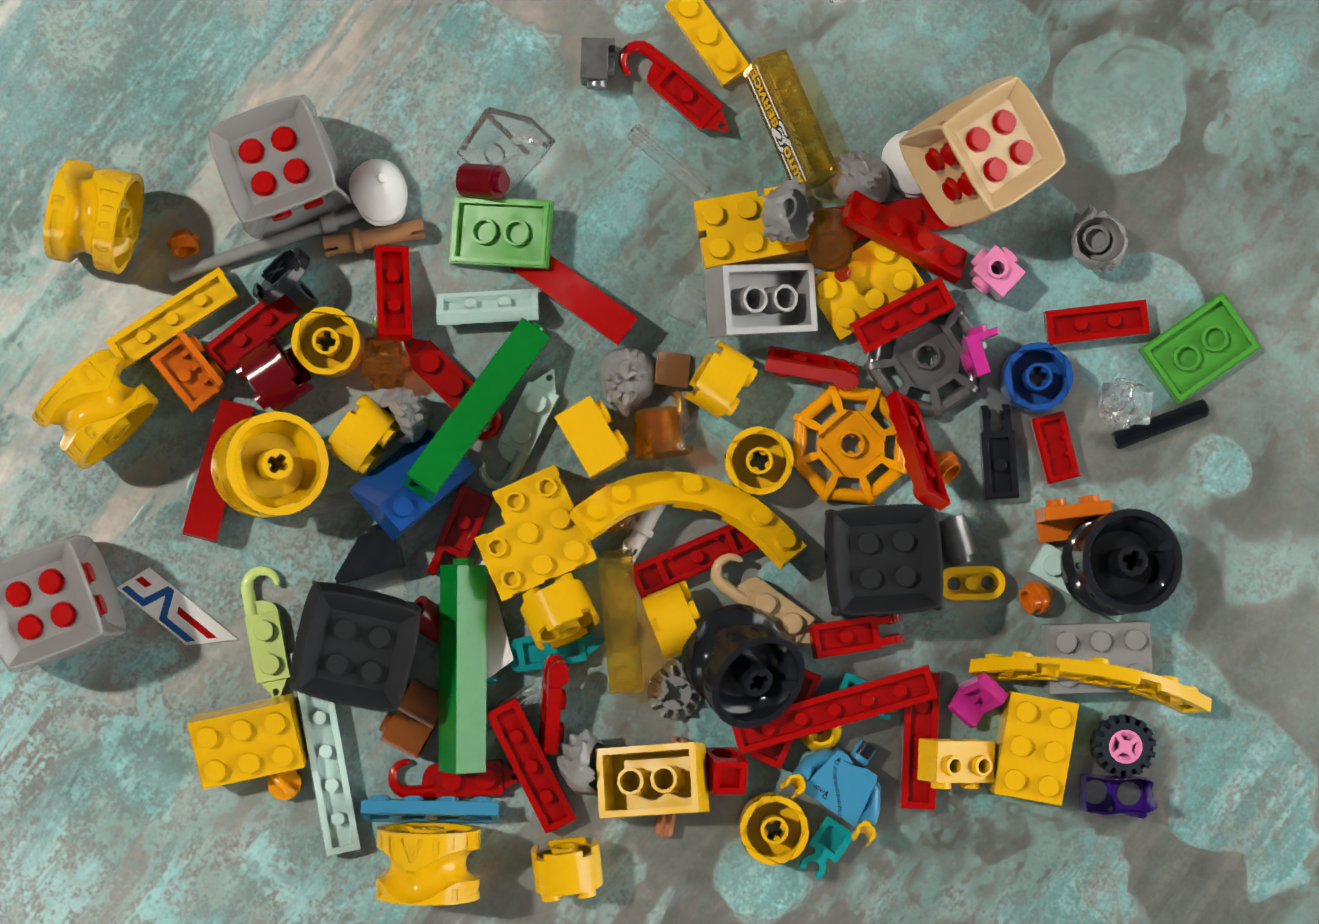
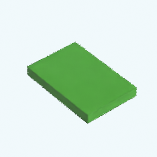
M454 196L448 263L453 265L549 269L554 202L551 200L487 199Z
M1221 292L1139 348L1138 351L1171 399L1178 405L1261 348V346L1225 294Z

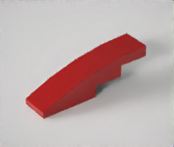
M551 255L549 269L511 267V270L617 346L620 345L638 320V317Z
M221 399L191 496L183 535L214 543L217 542L229 505L221 498L215 488L211 473L212 454L221 435L229 427L255 415V408L253 406Z

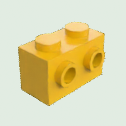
M919 738L917 780L931 782V788L951 789L952 783H959V788L980 789V783H994L995 741L976 738Z

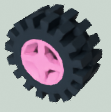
M1125 714L1108 716L1109 719L1100 721L1098 729L1094 728L1092 732L1094 738L1090 739V745L1093 747L1091 754L1096 759L1099 767L1112 775L1124 776L1126 778L1132 777L1134 774L1139 775L1143 773L1142 769L1150 767L1152 763L1149 761L1151 757L1155 758L1156 752L1153 751V747L1156 746V740L1152 738L1154 734L1151 729L1147 728L1146 723Z

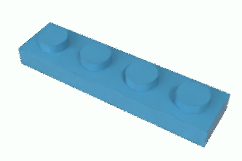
M373 795L370 797V800H361L360 814L364 821L500 824L499 802H493V799L489 797H474L472 801H459L457 797L442 796L438 798V801H425L424 797L415 795L406 796L404 800H391V797L386 795Z

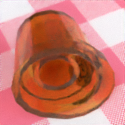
M822 208L814 211V221L810 224L807 231L809 235L805 240L807 253L811 263L817 269L825 272L835 271L834 277L836 280L845 282L851 276V270L847 264L850 262L853 250L857 245V231L840 223L843 211L836 208Z
M681 392L672 393L673 406L647 408L633 413L636 460L667 459L694 452L693 446L685 444L680 425Z

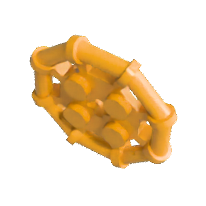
M833 383L827 385L828 389L799 414L795 413L792 418L795 421L793 467L804 477L820 496L819 500L823 502L830 500L866 503L867 506L872 505L879 495L901 476H906L908 473L904 466L906 461L902 449L896 440L898 436L894 424L888 415L890 411L886 398L881 393L882 389L877 386L874 389L855 387V389L841 390L837 389ZM842 400L865 401L866 404L863 411H852L843 409ZM832 403L836 411L834 415L822 425L813 420ZM875 406L892 426L883 429L873 418L871 412ZM811 429L817 432L816 452L806 454L807 431ZM847 435L849 438L856 436L859 439L856 445L859 449L858 452L854 454L851 450L845 452L842 449L845 445L842 440L844 436ZM895 435L894 460L885 457L886 436ZM817 459L820 460L832 474L827 482L821 478L809 463ZM882 464L889 469L870 485L866 476L878 465ZM838 478H853L859 480L860 489L838 488L835 486Z

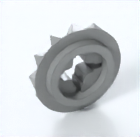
M671 665L660 669L653 675L648 685L649 703L652 709L663 718L672 720L690 716L700 704L701 696L686 680L682 666ZM667 679L675 687L683 686L687 683L688 686L680 693L684 703L682 706L674 698L662 701L669 692L668 685L665 682Z

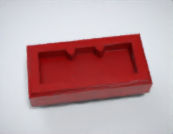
M1060 411L1029 419L1046 485L1080 477L1065 412Z

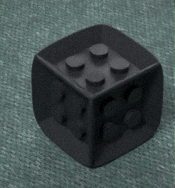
M897 504L855 507L839 511L829 509L825 511L826 578L829 601L832 608L831 614L837 617L842 614L861 616L904 614L942 609V548L939 521L935 508L928 504Z
M313 580L304 604L295 641L291 676L288 681L291 690L342 705L374 711L397 712L405 693L416 649L420 625V606L414 602H406L397 597L375 591Z

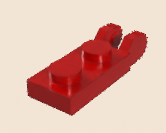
M770 345L768 347L764 371H770L775 376H798L812 383L832 382L837 389L851 390L858 386L859 368L855 362Z
M461 486L435 545L437 549L427 573L434 576L439 571L445 551L455 555L456 558L469 557L475 543L474 538L478 536L494 498L467 486Z
M901 614L868 615L808 625L813 659L881 649V646L905 642L904 634L895 633L880 637L878 628L880 624L889 625L902 621Z
M550 653L545 659V666H543L538 741L544 753L558 754L559 742L564 741L565 734L564 723L560 722L561 710L566 709V691L562 687L569 681V667L562 656Z

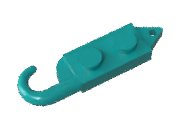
M588 632L583 637L558 648L552 649L550 643L543 644L545 650H540L536 647L532 636L510 639L508 641L514 660L508 666L515 672L543 669L545 659L550 653L562 656L566 664L587 661V657L601 646L606 639ZM595 638L599 639L598 645L593 643ZM489 677L486 683L495 684L498 679L496 677Z

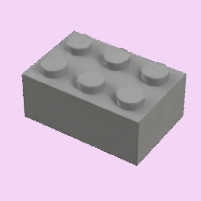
M814 263L722 265L704 269L708 338L802 334L818 331Z
M1148 621L1041 624L1042 657L1089 661L1091 657H1101L1110 660L1111 665L1153 674L1151 627ZM1063 677L1058 678V680H1043V692L1048 694L1129 692V688L1079 683V680H1070Z

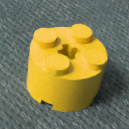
M318 307L304 315L295 324L291 336V346L299 363L308 371L324 378H338L353 372L360 363L364 354L365 340L360 326L345 312L333 307ZM329 335H331V338L336 342L327 351V348L322 346L321 343L322 340H328Z
M718 339L714 346L719 349L716 353L708 352L689 382V385L694 387L692 393L685 391L683 397L713 416L720 418L723 414L729 417L733 414L740 402V399L736 397L742 386L747 388L750 386L758 370L753 367L754 360Z
M366 394L361 396L356 402L359 406L355 412L353 410L351 412L348 411L329 437V443L325 445L329 453L356 473L361 472L362 474H365L369 467L372 468L382 455L383 451L379 447L383 448L400 430V425L396 421L395 416L385 408H381V405Z
M761 426L751 427L738 433L730 442L724 457L725 472L731 484L751 496L768 495L781 488L789 479L794 463L793 451L786 438L773 429ZM753 453H758L760 457L766 456L767 462L763 465L764 470L759 471L758 467L750 466L749 462L754 459Z
M572 573L559 576L554 580V584L543 589L535 587L522 595L524 603L520 607V612L536 647L540 650H545L543 644L547 643L551 644L552 649L567 645L587 634L588 632L585 628L592 622L595 627L600 620L583 582L579 579H574Z
M685 580L641 598L666 661L682 655L686 641L694 630L697 629L696 625L701 620L696 605L691 600L693 598Z
M779 792L760 793L745 805L739 818V834L745 849L755 860L763 864L779 865L791 861L801 854L807 844L809 827L806 815L800 805L786 794ZM775 820L779 821L778 825L782 831L780 833L773 832L771 836L768 835L766 824H773Z
M564 837L549 840L547 848L540 850L539 844L531 848L535 891L541 894L543 902L559 901L562 899V896L576 894V898L579 899L591 898L597 895L596 888L604 883L600 847L597 839L593 838L592 844L586 843V837Z

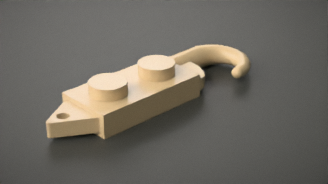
M727 553L715 560L711 567V579L714 586L737 604H746L758 608L774 623L778 631L786 635L795 645L797 643L811 644L808 625L814 624L813 621L815 619L811 614L759 577H748L738 586L724 578L722 574L723 566L730 561L742 563L744 561L743 557Z

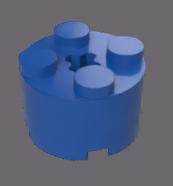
M1043 342L1030 343L1012 352L1004 360L999 373L1000 390L1007 403L1011 407L1026 413H1040L1056 407L1065 399L1073 384V369L1069 359L1054 346ZM1034 370L1036 375L1042 376V381L1037 383V386H1035L1034 381L1029 380V375L1033 374Z

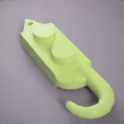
M257 566L245 573L241 581V595L246 616L244 618L256 684L261 683L272 697L283 694L287 680L291 676L281 613L277 605L265 600L256 601L254 581L257 577L265 575L272 579L275 586H279L281 582L273 569L267 566ZM275 689L279 690L278 695L274 694Z

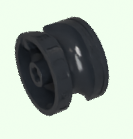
M1122 509L1105 515L1094 516L1075 527L1063 546L1060 569L1067 591L1083 608L1103 616H1118L1149 611L1168 600L1180 581L1183 569V556L1175 533L1160 517L1141 509Z
M727 605L716 609L699 621L696 625L697 629L694 630L683 647L681 657L682 671L689 684L700 696L706 699L718 717L728 725L736 728H754L767 724L784 713L796 699L804 681L805 662L798 647L786 635L778 631L774 623L762 611L751 605Z

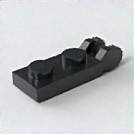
M1001 404L999 410L1002 431H991V412L988 405L980 406L981 432L979 433L984 500L1019 498L1015 430H1012L1009 404Z

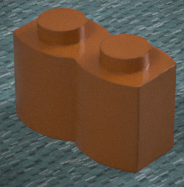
M413 679L410 684L407 683L398 711L394 714L388 712L379 727V730L383 732L380 740L412 758L418 759L439 722V691L417 679Z

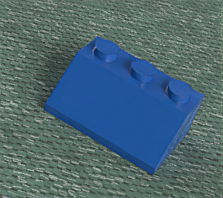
M427 429L419 441L406 443L349 489L350 493L393 542L469 481L477 470L465 456L431 504L403 485L406 473L436 434Z

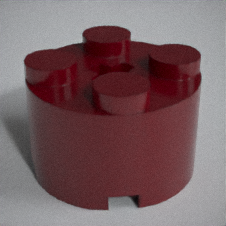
M275 333L239 358V363L234 368L241 379L245 382L249 381L256 392L253 393V397L262 409L266 410L270 407L274 411L282 412L313 390L314 384L307 383L312 379L310 373L299 363L291 347L288 350H284L279 345L284 340Z

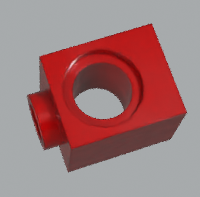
M706 747L708 790L711 794H745L748 761L742 754H739L738 748Z

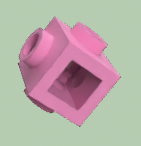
M995 245L989 252L983 248L972 259L970 263L974 268L969 272V275L973 278L971 281L972 285L984 295L990 293L999 301L1026 272L1016 264L1018 259L1006 247L1000 249ZM991 267L997 270L998 275L992 272Z

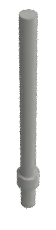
M357 207L335 215L333 212L321 215L320 220L170 270L168 275L170 281L174 284L215 270L218 267L221 268L324 232L326 235L338 232L339 227L364 218Z

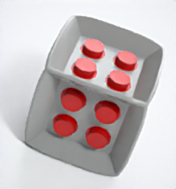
M291 96L261 105L228 118L207 131L211 152L235 213L242 222L243 229L255 239L270 237L320 220L321 215L330 212L336 213L351 203L347 185L332 144L321 121L317 117L315 106L307 96Z
M71 536L65 540L46 543L0 560V659L9 672H24L33 669L37 665L56 662L104 644L126 633L122 607L109 571L99 549L89 536Z

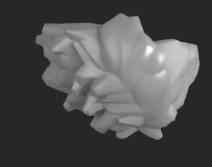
M853 150L848 155L840 153L834 157L835 162L830 161L828 165H825L824 170L830 176L828 183L832 185L833 194L842 202L846 203L848 195L854 190L878 203L886 200L891 188L890 175L886 164L877 156L862 150L858 152Z
M793 176L791 180H784L783 185L775 190H771L768 196L765 195L763 197L765 202L763 213H761V220L764 225L762 236L764 238L769 237L771 242L776 240L802 242L809 237L807 231L810 224L814 221V211L807 206L808 200L805 197L804 183L798 184L797 176Z
M1090 205L1087 206L1082 216L1079 213H1075L1074 223L1071 226V245L1073 256L1079 264L1083 265L1086 269L1093 271L1101 270L1103 273L1108 269L1112 271L1116 266H1120L1128 247L1124 225L1117 217L1108 215L1104 210L1098 213L1095 207Z
M633 346L614 349L605 356L600 364V382L602 383L603 398L607 402L608 410L612 411L613 408L617 407L623 417L627 416L632 406L639 407L640 402L651 395L654 388L655 367L649 355L642 352L639 348Z
M396 388L387 390L383 393L378 403L381 405V408H385L395 416L396 421L400 425V430L396 437L401 443L419 441L428 429L429 419L434 416L433 412H430L429 409L430 401L423 395L416 394L412 389Z
M585 728L579 735H569L570 744H562L563 755L557 757V765L560 769V774L566 780V784L575 793L598 795L595 749L606 748V746L592 732Z

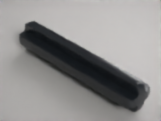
M1201 399L1117 430L1111 434L1113 443L1117 449H1122L1208 417L1210 415L1209 407L1206 401Z

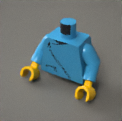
M862 739L857 742L849 755L835 747L833 750L825 748L804 757L792 775L781 782V789L785 788L789 783L794 786L795 793L791 796V799L805 792L853 826L859 823L851 834L853 841L857 839L859 833H863L867 837V843L865 844L867 847L876 837L875 825L881 809V785L877 781L878 775L866 766L877 750Z

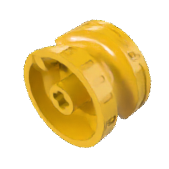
M71 158L66 160L55 177L45 211L43 244L46 256L49 259L70 263L86 252L92 255L96 270L114 274L123 272L135 249L143 217L145 190L141 175L114 168L96 170V167L88 162Z
M110 349L100 350L74 366L49 389L39 401L32 414V419L39 426L45 427L50 424L61 426L63 438L59 446L81 470L94 466L118 449L145 423L158 404V399L143 383L136 387H128L122 383L119 377L124 368L123 363L118 357H115V354Z
M278 411L253 416L229 427L215 445L211 460L212 479L221 498L239 513L258 518L289 515L301 511L310 505L323 489L329 467L327 449L317 430L299 416Z
M426 822L395 823L378 826L376 848H379L389 856L391 864L376 878L377 890L375 892V899L386 903L402 905H453L478 900L480 897L478 890L480 878L470 874L466 867V860L473 850L480 849L481 828L475 825L460 823Z

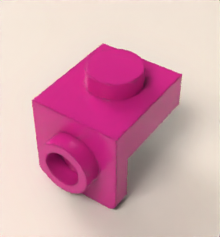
M987 324L971 328L967 330L969 336L961 340L964 353L960 354L961 362L965 372H971L973 379L991 372L981 341L998 335L997 327L988 330Z
M983 672L960 685L948 704V709L969 728H973L978 724L985 712L1003 705L1009 694L999 686V683L994 678Z

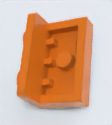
M182 330L177 333V339L149 359L192 414L224 390L222 379L226 376L216 362L208 363L201 353L205 350L194 335L188 337Z
M1099 495L1079 497V503L1067 505L1066 498L1045 501L1046 507L1034 510L1038 542L1046 543L1067 540L1075 527L1083 521L1094 516L1112 512L1111 500L1100 501Z

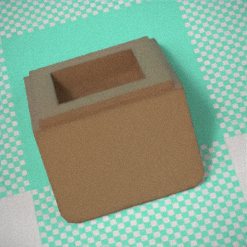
M657 350L654 386L688 389L691 355Z

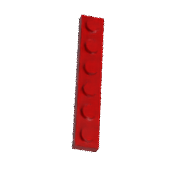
M924 665L794 702L784 713L767 724L754 728H736L732 726L739 754L741 755L938 698L929 665Z

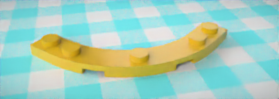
M656 471L623 478L607 485L572 508L568 515L592 541L624 518L638 512L654 509L655 505L673 504L675 508H685L700 512L706 509L722 515L721 520L734 526L750 538L780 570L801 555L807 547L779 516L755 497L742 492L737 487L726 482L688 472Z
M1015 651L1012 653V656L1005 657L1000 654L989 653L985 655V658L970 660V673L977 676L985 672L996 681L1058 680V678L1063 677L1070 680H1079V683L1129 688L1130 693L1159 702L1181 714L1211 712L1212 699L1198 692L1199 689L1197 687L1180 684L1179 678L1174 676H1157L1131 668L1111 665L1110 660L1106 658L1091 657L1089 661L1069 658L1033 656L1028 652Z

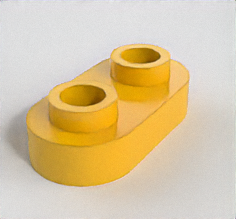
M957 566L943 569V597L948 600H992L999 597L1005 589L1006 581L1003 573L993 566ZM985 576L992 579V586L989 589H984L981 586V580ZM951 577L957 578L959 582L955 590H951L947 586V581Z

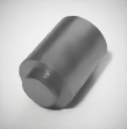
M965 514L939 521L941 548L945 563L952 561L953 566L956 567L973 561L971 554L976 553L977 549Z

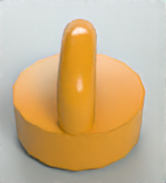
M297 769L269 775L267 781L268 790L277 799H291L302 789V775Z

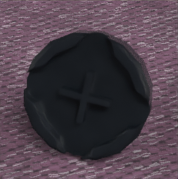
M295 247L294 252L290 249L280 254L263 271L261 276L264 278L262 284H254V297L263 305H268L286 294L298 307L309 313L319 304L313 292L300 280L310 263V257L300 247Z

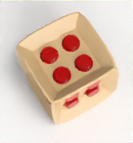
M1013 75L986 83L975 89L971 94L951 102L916 125L899 141L903 158L928 203L938 217L951 227L963 226L983 220L992 213L1010 206L1054 176L1066 163L1061 144L1037 100L1023 81Z

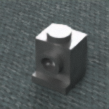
M582 37L580 80L581 85H587V89L607 90L608 76H615V55H609V53H616L615 38Z

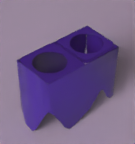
M1080 774L1079 809L1088 813L1102 815L1125 814L1144 819L1148 813L1157 808V803L1154 801L1152 793L1154 783L1146 777L1132 776L1126 778L1115 775ZM1091 780L1101 781L1107 789L1105 799L1098 804H1092L1086 800V783ZM1128 781L1137 784L1141 792L1138 802L1130 806L1122 804L1117 797L1118 787Z

